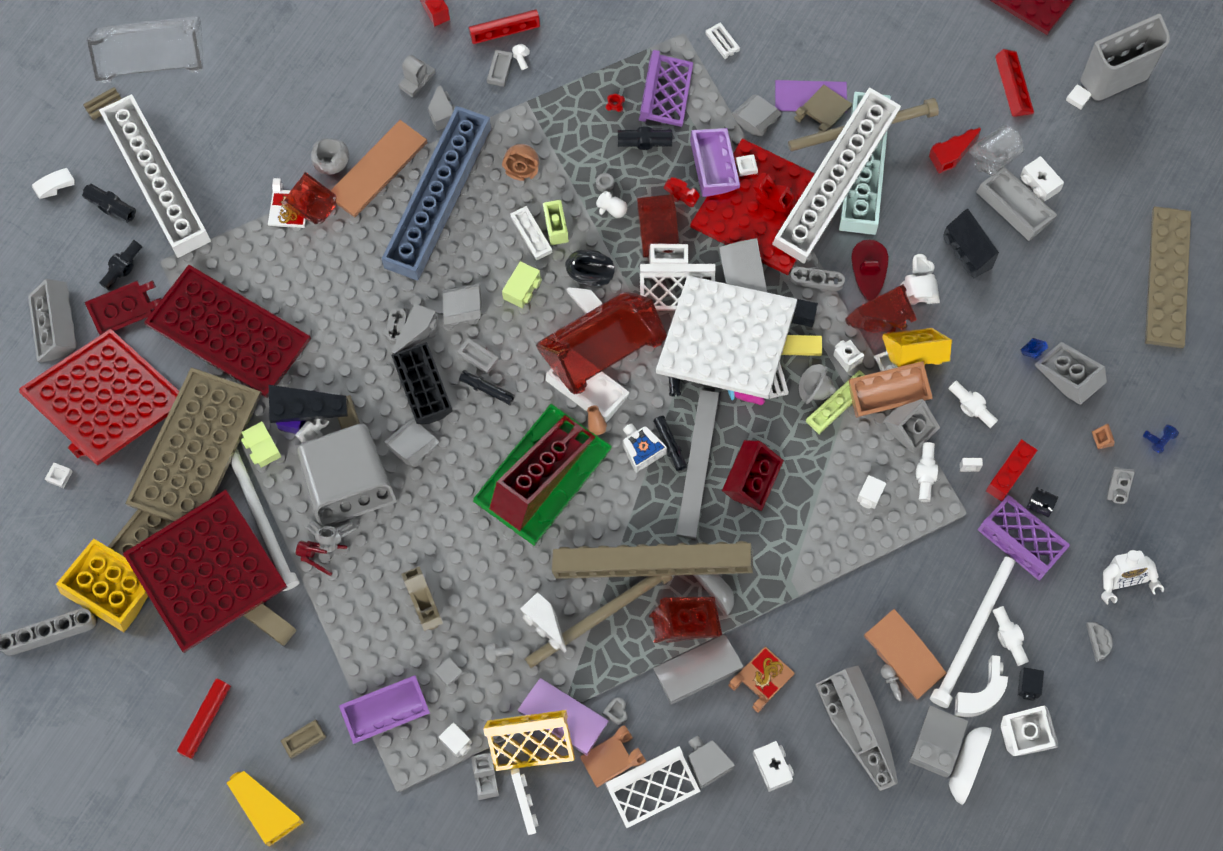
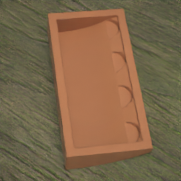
M923 361L849 379L851 399L856 418L895 409L920 399L924 401L933 399Z

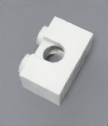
M650 244L649 264H688V244ZM673 250L672 253H664L663 251Z

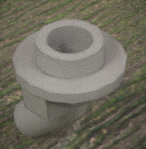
M491 643L485 649V656L490 663L501 661V656L514 654L513 646L500 648L499 644Z

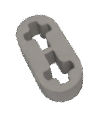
M395 308L389 314L386 336L392 344L396 343L407 321L406 313L401 308ZM398 314H400L402 318H399L397 324L395 317H397ZM395 329H397L398 335L392 338L391 334H394Z

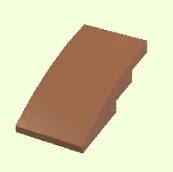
M895 609L864 634V637L877 650V654L895 670L896 676L899 677L898 680L916 700L947 674L927 646Z

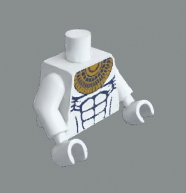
M1131 550L1126 554L1115 556L1110 565L1103 571V589L1106 590L1101 595L1103 601L1108 605L1110 598L1115 604L1117 597L1112 593V590L1146 583L1151 580L1149 588L1153 594H1155L1154 590L1156 587H1159L1163 592L1164 587L1157 580L1159 576L1154 561L1148 556H1144L1140 550Z

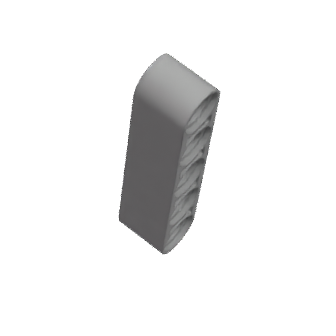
M83 608L0 635V651L5 655L12 656L89 631L96 626L97 618L88 609ZM85 616H89L88 621L82 623V619ZM69 622V627L63 630V625ZM50 628L49 634L43 636L44 631ZM30 635V639L24 642V638ZM11 641L10 646L4 649L5 644Z

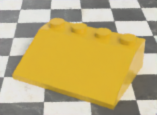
M94 538L56 583L60 594L81 607L88 609L91 613L122 632H125L135 620L148 597L126 558Z

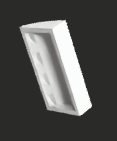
M571 348L546 373V381L584 410L587 411L588 407L593 405L598 406L606 423L630 393Z

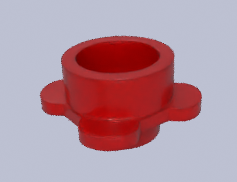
M618 94L609 95L607 97L608 104L606 109L608 111H623L622 105L625 102V98Z

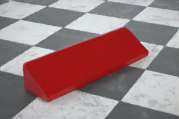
M1003 49L995 58L1013 117L1033 114L1034 109L1017 52Z

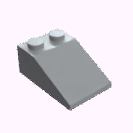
M1063 342L1059 343L1035 363V366L1066 397L1080 405L1107 383L1105 366Z
M929 706L909 762L948 778L956 762L968 721Z

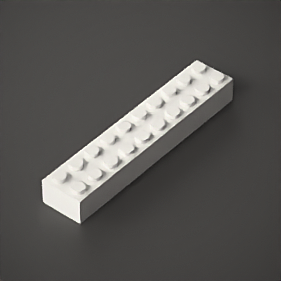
M870 87L868 88L779 230L772 245L802 263L806 262L901 108L899 104Z
M131 94L100 109V113L177 258L211 242L133 95Z

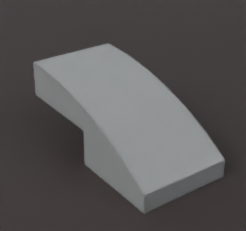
M491 752L471 756L478 799L499 796Z

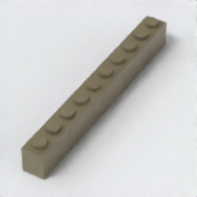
M739 541L736 544H728L726 542L707 544L700 542L696 545L678 543L672 546L667 544H658L657 546L640 544L637 547H629L627 545H619L617 547L602 545L598 546V548L580 546L575 549L560 547L559 549H553L552 573L556 579L753 573V549L751 543Z

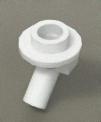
M523 44L514 46L512 49L513 57L517 59L521 70L528 68L524 57L529 55L530 50Z

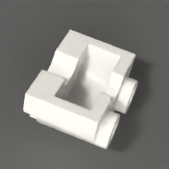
M934 274L917 277L915 275H907L905 281L900 285L903 305H915L919 302H926L927 304L940 303L937 279H935Z

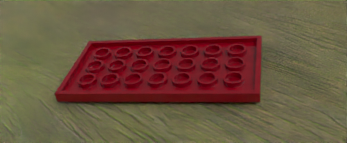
M189 264L144 322L149 328L249 388L261 391L262 396L266 398L269 397L268 384L278 385L311 340L310 335Z

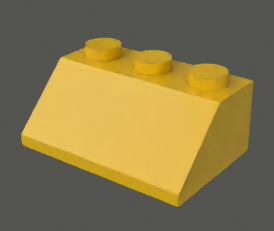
M933 328L885 333L882 336L890 361L898 367L922 361L924 366L926 364L940 365L942 362L950 361L952 339Z

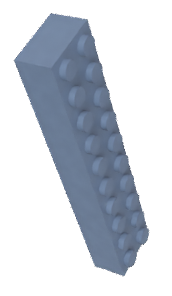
M458 106L455 107L382 257L384 269L417 281L419 280L491 130L490 117Z

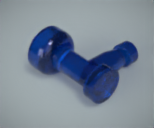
M1166 425L1163 428L1164 435L1161 439L1151 434L1148 430H1146L1142 437L1152 442V449L1161 454L1168 441L1175 439L1179 432L1173 426Z

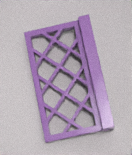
M653 50L648 66L639 121L646 122L649 119L682 127L693 62L659 55L660 51ZM661 61L669 63L671 67L664 70L661 66ZM678 67H688V72L682 75ZM673 70L679 76L674 80L667 74ZM662 76L668 81L663 86L658 81V78ZM679 80H682L685 84V87L681 90L675 85ZM672 86L676 92L669 96L665 88ZM661 91L666 98L659 102L655 94ZM677 95L682 99V103L676 105L672 100ZM667 101H669V103L673 107L668 111H666L665 108L662 106V104ZM659 107L663 114L660 116L654 115L652 110ZM676 111L680 119H672L669 114Z
M1009 495L978 528L980 533L1039 581L1070 546L1069 543ZM1008 502L1014 507L1015 512H1005L1004 505ZM994 517H1002L1003 525H997L992 519ZM1006 517H1016L1017 525H1008ZM1020 517L1028 518L1030 525H1021ZM1008 529H1018L1019 538L1011 537ZM1022 529H1031L1032 538H1023ZM1035 529L1044 531L1046 538H1037ZM1024 542H1033L1035 551L1027 550ZM1037 542H1047L1048 551H1039ZM1051 542H1057L1063 548L1058 551H1052ZM1040 555H1049L1050 563L1048 565L1040 560Z

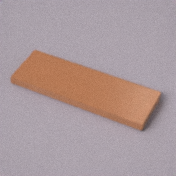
M399 120L327 194L328 198L355 218L428 143L427 139Z

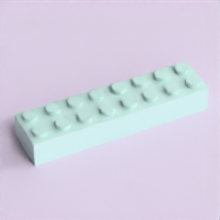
M854 92L851 116L865 93ZM883 95L888 99H891L890 95ZM887 131L842 202L839 231L876 235L879 223Z

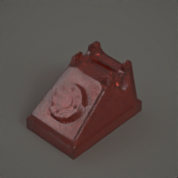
M904 284L857 307L845 318L848 326L851 325L853 328L864 329L867 332L894 333L897 327L901 330L908 327L906 320L912 323L916 321V316L906 295L907 290Z
M715 597L662 598L660 604L649 614V618L653 619L655 629L654 643H662L664 641L666 643L722 636Z

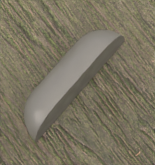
M719 574L693 575L726 615H728L734 606V593Z

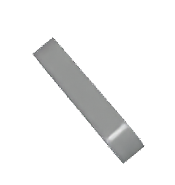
M795 267L791 271L790 280L796 286L839 291L844 286L845 277L840 272ZM797 273L801 274V279H797ZM820 275L823 280L820 283H816L812 280V277ZM834 278L838 279V284H834Z

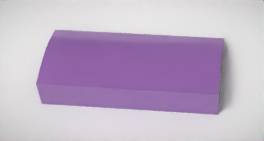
M728 129L692 130L690 142L702 197L723 194L740 188Z
M416 675L339 705L353 744L430 713Z

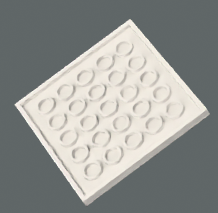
M687 275L656 368V374L769 399L796 309L797 299Z

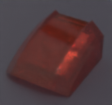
M305 172L283 200L282 204L314 224H320L326 220L335 208L336 195Z

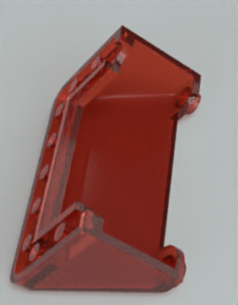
M624 292L540 340L536 347L567 389L573 394H580L585 391L587 386L586 380L645 345L652 347L660 346L666 340L667 334L652 298L632 292Z

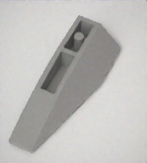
M859 665L844 669L816 683L815 685L832 723L878 789L882 791L898 784L888 738Z

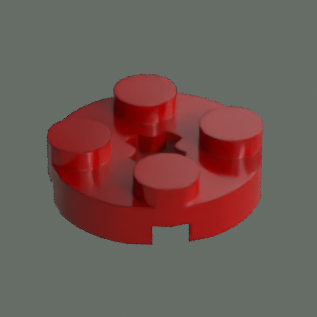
M671 177L670 180L668 178L663 187L670 193L669 197L673 201L679 202L680 200L689 207H694L700 197L696 189L692 188L690 190L686 187L688 183Z

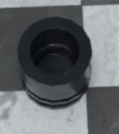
M1036 487L1027 508L1031 507V510L1034 511L1035 509L1037 513L1049 518L1058 500V496L1047 491L1043 492V489L1038 490L1039 488Z

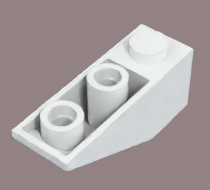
M537 592L520 608L524 614L522 618L529 626L533 624L536 627L535 630L542 638L545 636L549 638L548 642L554 649L560 648L565 653L567 650L556 613L552 605Z

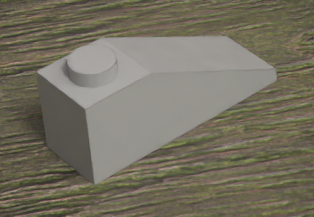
M414 304L391 353L395 354L412 348L428 337L432 329L435 330L438 324L436 312Z

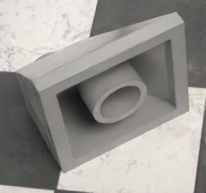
M923 399L897 407L883 420L891 434L912 453H915L923 443L940 429Z

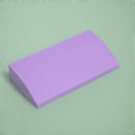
M540 678L519 707L518 713L524 716L567 710V723L572 746L587 756L609 721ZM563 727L554 728L551 733L561 739L564 735Z

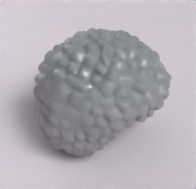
M324 138L318 140L313 145L311 152L312 165L319 173L331 175L340 172L346 167L349 160V150L343 141Z

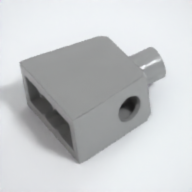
M698 735L689 741L694 752L688 755V760L700 789L734 769V763L713 740L704 744Z

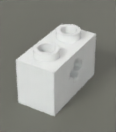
M1041 156L1026 165L1020 175L1024 184L1028 185L1033 190V193L1043 202L1060 192L1064 184L1063 180Z
M777 741L753 751V756L769 792L792 783L794 772L791 765H787L784 757H786L782 745L778 746ZM772 761L775 764H779L777 770L774 767L770 768Z

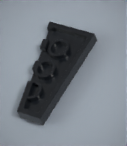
M268 384L270 423L348 417L347 397L344 395Z

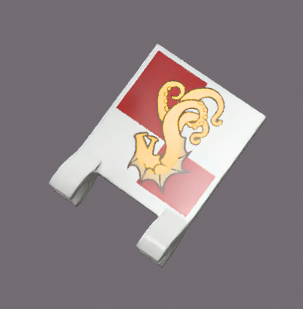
M273 178V193L268 226L305 228L309 195L312 190L310 180H302V191L283 190V183H281L280 178Z

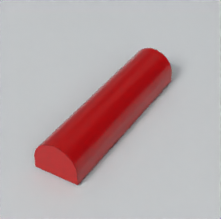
M537 9L469 26L468 29L472 43L477 44L540 27L539 14Z
M218 678L214 680L177 749L180 755L191 760L193 759L231 688L226 682Z

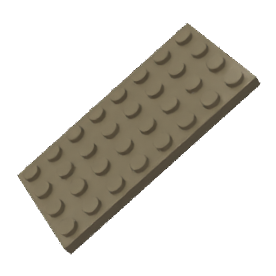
M191 367L125 504L174 522L213 498L243 436L242 432L245 431L262 395L261 391Z

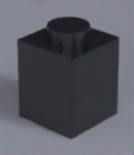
M797 299L791 323L813 328L818 303Z
M1024 667L1020 671L1017 695L1023 696V699L1026 700L1038 699L1042 695L1044 671Z

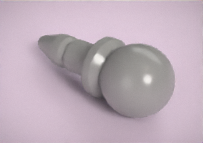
M885 664L881 668V675L886 679V684L890 683L893 695L901 702L902 693L896 682L899 677L896 676L895 670L889 664Z

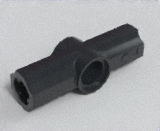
M648 126L639 127L637 130H618V147H637L640 150H649L653 147H672V130H653Z
M93 184L86 185L83 189V198L95 204L105 214H112L126 223L134 219L136 209L121 201L113 192H105Z

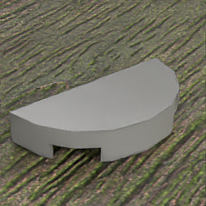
M1087 622L1086 626L1095 660L1098 662L1110 653L1113 646L1112 637L1109 631L1098 625V623Z

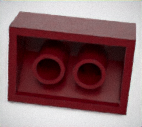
M744 440L722 492L736 502L762 511L784 460L761 441Z

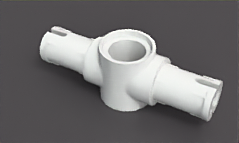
M957 380L948 388L960 399V407L966 415L979 417L989 428L998 421L986 409V400L979 393L968 392Z
M930 442L923 443L922 459L920 463H917L916 480L920 484L919 501L930 502L931 488L934 482H936L938 475V465L935 464L934 460L935 444Z
M1004 606L994 609L993 613L1000 626L997 634L1001 645L1011 650L1017 666L1028 663L1029 660L1022 647L1024 635L1021 628L1010 621Z

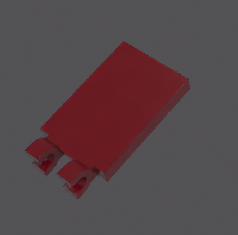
M137 280L84 302L99 335H102L109 329L115 331L147 318L152 313L151 309H154L162 300L160 297L150 301L146 291L156 287L154 281L152 280L140 285Z

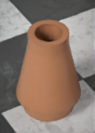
M598 406L588 407V430L595 435L603 434L606 431L607 423L601 415Z

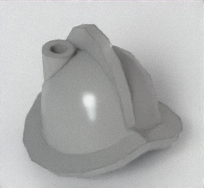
M821 364L812 365L807 368L800 379L799 394L806 404L810 403L811 400L829 398L836 391L833 381L826 375L827 367Z

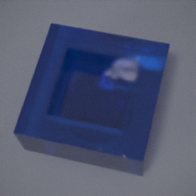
M1032 338L1020 350L1024 356L1036 359L1042 355L1048 348L1046 341Z

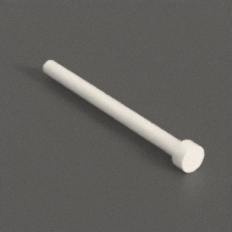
M236 449L230 463L273 563L288 587L283 591L293 589L299 584L296 573H291L238 449Z
M1004 557L940 688L934 689L930 700L938 706L948 708L953 699L950 694L1015 564V560L1010 557Z

